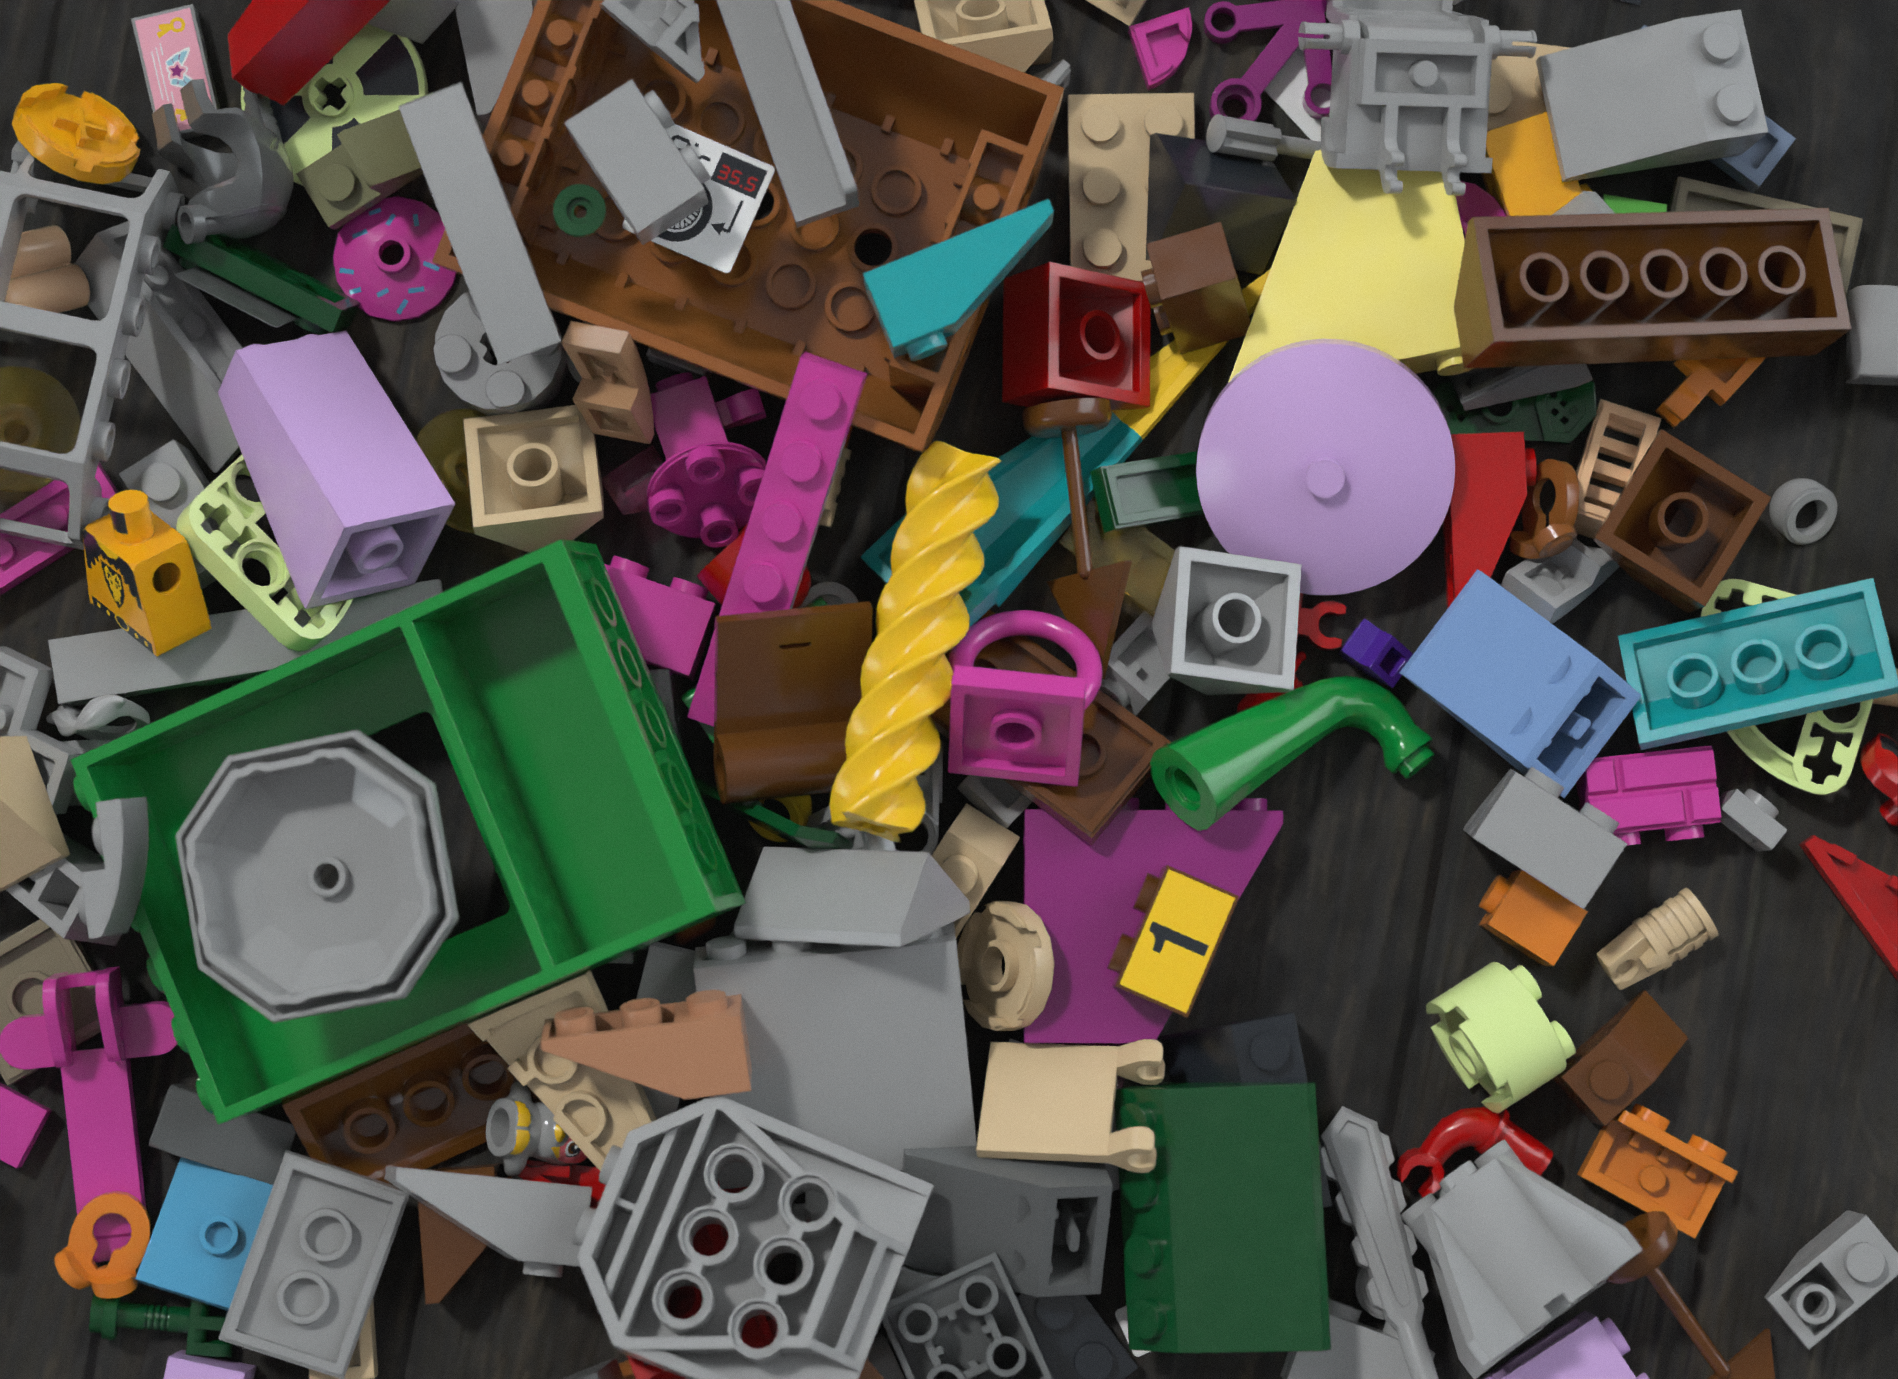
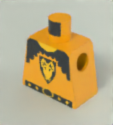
M125 490L113 495L108 502L110 514L87 524L82 531L89 599L95 607L154 655L159 656L212 629L189 544L184 536L150 511L148 497L144 492Z

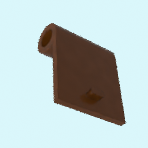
M870 601L715 616L714 769L717 790L722 804L831 793L836 776L847 760L845 748L847 726L854 709L862 698L861 671L867 651L871 646L873 608Z

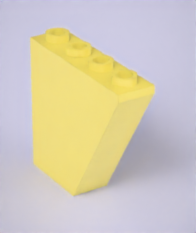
M1321 150L1315 151L1228 383L1245 366L1260 356L1291 343L1313 339H1342L1374 347L1396 358L1415 374L1437 369L1439 375L1449 376L1474 369L1463 367L1454 312V302L1465 240L1456 196L1446 194L1442 173L1436 171L1397 170V178L1403 182L1402 193L1385 194L1379 170L1328 167L1323 161Z

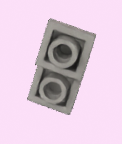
M146 797L96 802L98 817L93 822V840L98 853L103 856L105 869L81 872L82 886L77 893L78 913L81 921L87 925L89 939L127 933L136 914L142 894L148 856Z

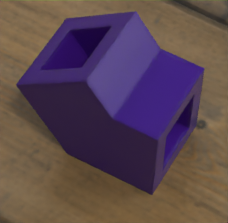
M1365 618L1359 622L1337 653L1367 676L1391 688L1402 676L1400 671L1413 655L1393 635L1380 630Z

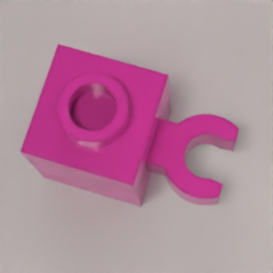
M691 372L677 374L659 381L655 384L658 392L650 394L653 421L666 460L676 453L698 444L728 442L725 430L747 425L767 417L757 389L752 388L715 402L706 376L694 380Z

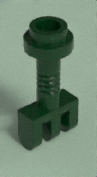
M93 1294L89 1332L101 1333L102 1340L115 1341L118 1328L139 1330L147 1328L148 1330L154 1329L155 1331L160 1329L161 1331L188 1333L186 1355L232 1357L234 1344L222 1340H208L209 1330L221 1331L226 1315L211 1314V1305L191 1300V1308L170 1306L168 1308L166 1305L163 1307L157 1305L155 1307L153 1304L148 1306L141 1303L122 1302V1297L105 1299Z

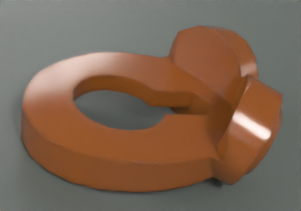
M1546 459L1536 466L1535 486H1527V497L1522 506L1523 531H1512L1510 535L1509 549L1515 555L1526 559L1555 556L1569 548L1577 537L1574 524L1579 507V482L1574 468L1568 462ZM1550 479L1555 486L1556 497L1554 506L1549 512V526L1546 527V515L1542 512L1539 498L1543 484L1546 480Z

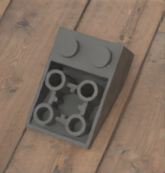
M977 1146L904 1149L902 1172L933 1184L934 1189L903 1265L946 1275L996 1252L1014 1292L1034 1297L1101 1294L1113 1187L1104 1163L977 1158Z
M996 1252L889 1300L882 1322L907 1379H1053Z

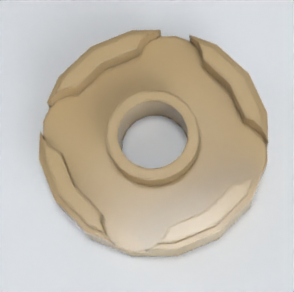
M993 901L985 905L987 908L982 913H974L965 924L958 943L957 954L961 985H966L970 1000H963L968 1013L982 1027L996 1031H1016L1031 1025L1044 1010L1052 989L1054 959L1051 940L1042 919L1028 905L1012 901ZM1003 956H1004V960H1005V972H1004V976H1003V974H1002V967H1001V966H1002V958H1003Z

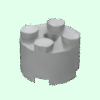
M469 291L462 294L445 311L435 333L434 355L436 365L444 382L471 411L482 416L514 414L544 409L559 395L569 372L566 361L567 352L561 343L564 335L553 312L550 310L561 338L560 342L513 359L509 363L492 365L494 359L490 354L492 346L471 293Z

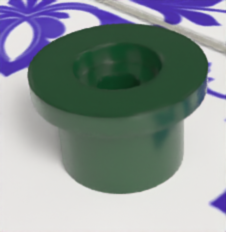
M574 184L566 187L558 194L553 205V215L558 227L564 233L573 237L582 238L596 233L606 219L607 209L602 195L589 185ZM581 210L587 212L583 218L576 217V214Z

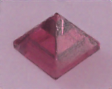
M649 446L602 479V484L623 515L649 512L647 504L648 485L653 474L664 463V460L654 446Z

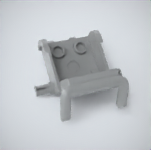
M1326 0V18L1331 23L1301 22L1299 33L1324 35L1323 38L1298 37L1301 50H1333L1329 117L1322 116L1321 153L1323 161L1328 167L1379 170L1385 194L1402 193L1403 182L1398 180L1397 170L1441 172L1445 192L1450 196H1462L1465 194L1466 186L1465 183L1460 182V172H1492L1493 158L1485 157L1492 60H1495L1498 56L1533 58L1536 47L1512 45V42H1537L1534 30H1499L1498 26L1489 25V20L1452 11L1453 5L1463 0Z

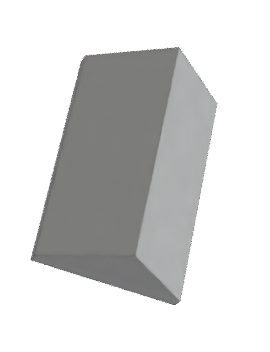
M763 847L744 898L746 904L741 906L734 928L736 939L902 947L970 914V905L966 896L929 852L845 849L812 850L810 848Z

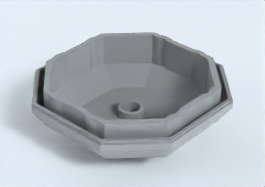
M358 730L227 756L176 834L198 968L274 1023L406 998L459 918L435 784ZM328 864H333L339 872V881L332 889L327 888L321 880L322 870Z

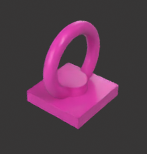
M1013 610L997 613L979 620L969 627L966 636L951 649L948 659L953 670L948 773L1077 787L1080 771L1084 710L1095 699L1103 676L1102 662L1096 646L1074 624L1061 617L1044 612ZM1012 636H1033L1049 640L1064 648L1076 664L1077 675L1074 678L973 667L979 652L994 641Z

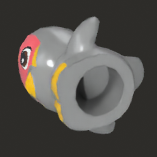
M519 1081L512 1084L508 1097L495 1101L489 1111L486 1123L488 1148L493 1155L503 1159L505 1173L510 1177L518 1176L525 1168L529 1157L564 1166L577 1165L584 1161L587 1156L553 1120L554 1114L543 1102L534 1103L528 1086L525 1085L523 1087Z

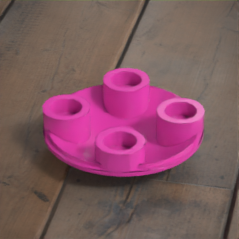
M708 442L676 453L656 470L649 482L647 504L652 521L674 534L701 538L702 542L709 547H723L731 544L738 536V529L749 522L767 462L756 451L731 442Z

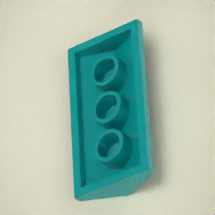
M1873 578L1618 636L1627 683L1642 695L1632 708L1641 750L1898 694V676Z

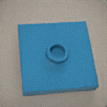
M180 1157L136 1275V1281L228 1311L273 1185Z

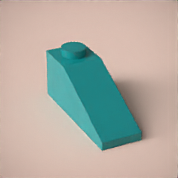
M1049 199L863 274L865 289L894 358L908 353L911 361L931 356L948 346L945 338L955 334L1052 225L1054 210Z

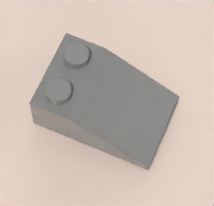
M1741 9L1679 18L1540 56L1536 60L1562 182L1742 155L1768 133Z

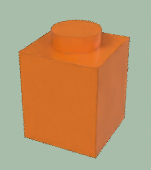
M1517 870L1512 871L1508 879L1499 874L1492 882L1479 904L1480 908L1487 911L1479 925L1541 965L1554 966L1588 911L1574 904L1527 872Z

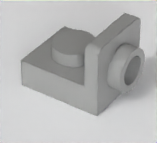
M1146 611L1113 644L1105 679H1102L1099 690L1135 716L1139 714L1144 706L1171 678L1166 674L1151 623L1153 617Z

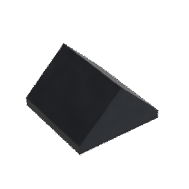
M1161 133L1150 135L1146 244L1221 222L1237 274L1261 275L1297 201L1273 161L1218 152L1213 153L1209 151L1207 142L1204 140ZM1146 246V260L1150 261Z

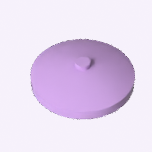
M1342 339L1305 340L1276 348L1260 356L1245 366L1223 388L1213 403L1201 432L1197 452V488L1205 517L1214 535L1229 554L1302 564L1300 593L1309 595L1346 594L1373 587L1392 578L1416 560L1431 543L1446 517L1452 498L1455 480L1454 448L1447 420L1437 399L1417 374L1405 364L1379 349L1358 342Z

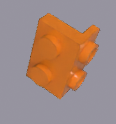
M1635 1103L1631 1112L1622 1110L1606 1126H1602L1577 1175L1645 1213L1664 1211L1678 1231L1689 1237L1696 1238L1724 1183H1733L1738 1171L1722 1163L1727 1155V1152L1694 1134H1692L1688 1144L1665 1132L1670 1123L1668 1119Z

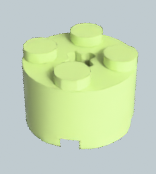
M1491 962L1426 1005L1427 1014H1439L1441 1021L1433 1025L1431 1029L1450 1065L1468 1089L1478 1083L1482 1085L1491 1096L1481 1103L1495 1113L1502 1112L1565 1071L1566 1059L1576 1053L1573 1041L1566 1030L1557 1021L1550 1023L1537 1003V1000L1542 998L1541 990L1528 970L1519 965L1510 971L1498 962Z

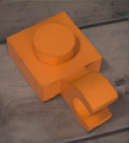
M1766 357L1676 360L1673 364L1687 377L1655 412L1674 428L1694 410L1706 395L1721 406L1736 392Z

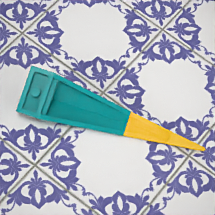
M1270 269L1242 290L1249 316L1257 307ZM1176 340L1172 341L1150 357V407L1134 410H1111L1112 416L1108 426L1097 432L1077 436L1086 506L1095 496L1090 471L1101 466L1124 463L1228 341L1185 354H1180ZM1032 436L999 457L998 459L1002 462L988 471L999 496V506L995 515L973 532L984 555V568L980 576L973 583L959 592L967 607L970 627L994 604L1000 607L1072 523L1062 438H1036ZM907 513L861 556L865 564L885 584H887L892 576L890 561L892 544L896 532Z

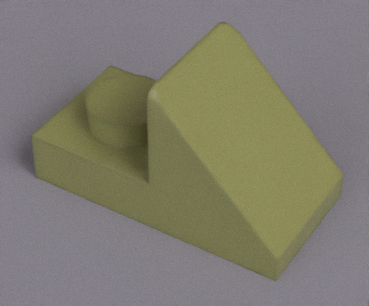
M400 109L338 133L337 136L342 143L340 146L296 173L329 228L334 230L424 174Z

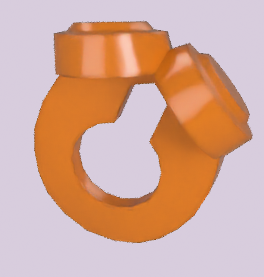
M121 1191L106 1192L89 1201L79 1212L71 1227L68 1246L58 1252L54 1258L56 1269L61 1278L74 1289L81 1290L91 1286L95 1296L99 1298L114 1299L133 1292L138 1285L135 1279L136 1269L144 1257L151 1236L150 1217L145 1206L135 1196ZM105 1214H119L129 1222L132 1230L131 1238L127 1244L113 1250L107 1265L98 1267L93 1259L99 1244L94 1236V1224L98 1218Z

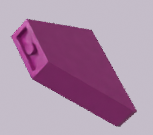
M1131 798L1091 846L1038 805L1037 809H1025L1023 812V904L1028 905L1042 919L1051 940L1054 969L1052 989L1044 1010L1031 1025L1023 1028V1042L1131 1043L1142 1039L1156 1040L1172 1011L1112 986L1117 973L1107 969L1121 933L1133 937L1142 917V912L1132 908L1147 873L1159 877L1163 866L1168 865L1238 895L1240 898L1283 825V811H1267V799L1244 798L1207 830L1197 831L1182 821L1168 807L1166 802L1165 810H1139V798Z

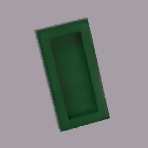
M1198 451L1101 466L1090 471L1104 534L1204 517L1205 514L1197 488L1196 466Z

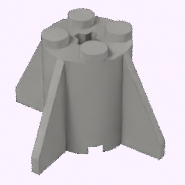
M1506 1140L1500 1141L1474 1161L1479 1170L1469 1160L1445 1177L1439 1183L1442 1189L1435 1194L1438 1200L1430 1193L1401 1215L1402 1219L1429 1254L1458 1359L1473 1379L1480 1377L1518 1346L1541 1331L1552 1320L1564 1314L1586 1296L1607 1283L1606 1280L1612 1273L1643 1250L1626 1227L1527 1169Z

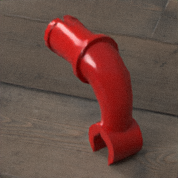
M1486 1107L1465 1108L1442 1118L1431 1130L1420 1148H1412L1401 1155L1397 1163V1176L1403 1183L1413 1167L1418 1165L1428 1167L1429 1175L1418 1188L1420 1195L1425 1197L1430 1193L1434 1194L1441 1188L1439 1183L1444 1179L1443 1164L1454 1152L1464 1147L1472 1146L1479 1154H1483L1500 1141L1506 1140L1524 1166L1539 1176L1549 1165L1554 1153L1535 1139V1137L1509 1120L1510 1112L1505 1109L1500 1113H1495Z

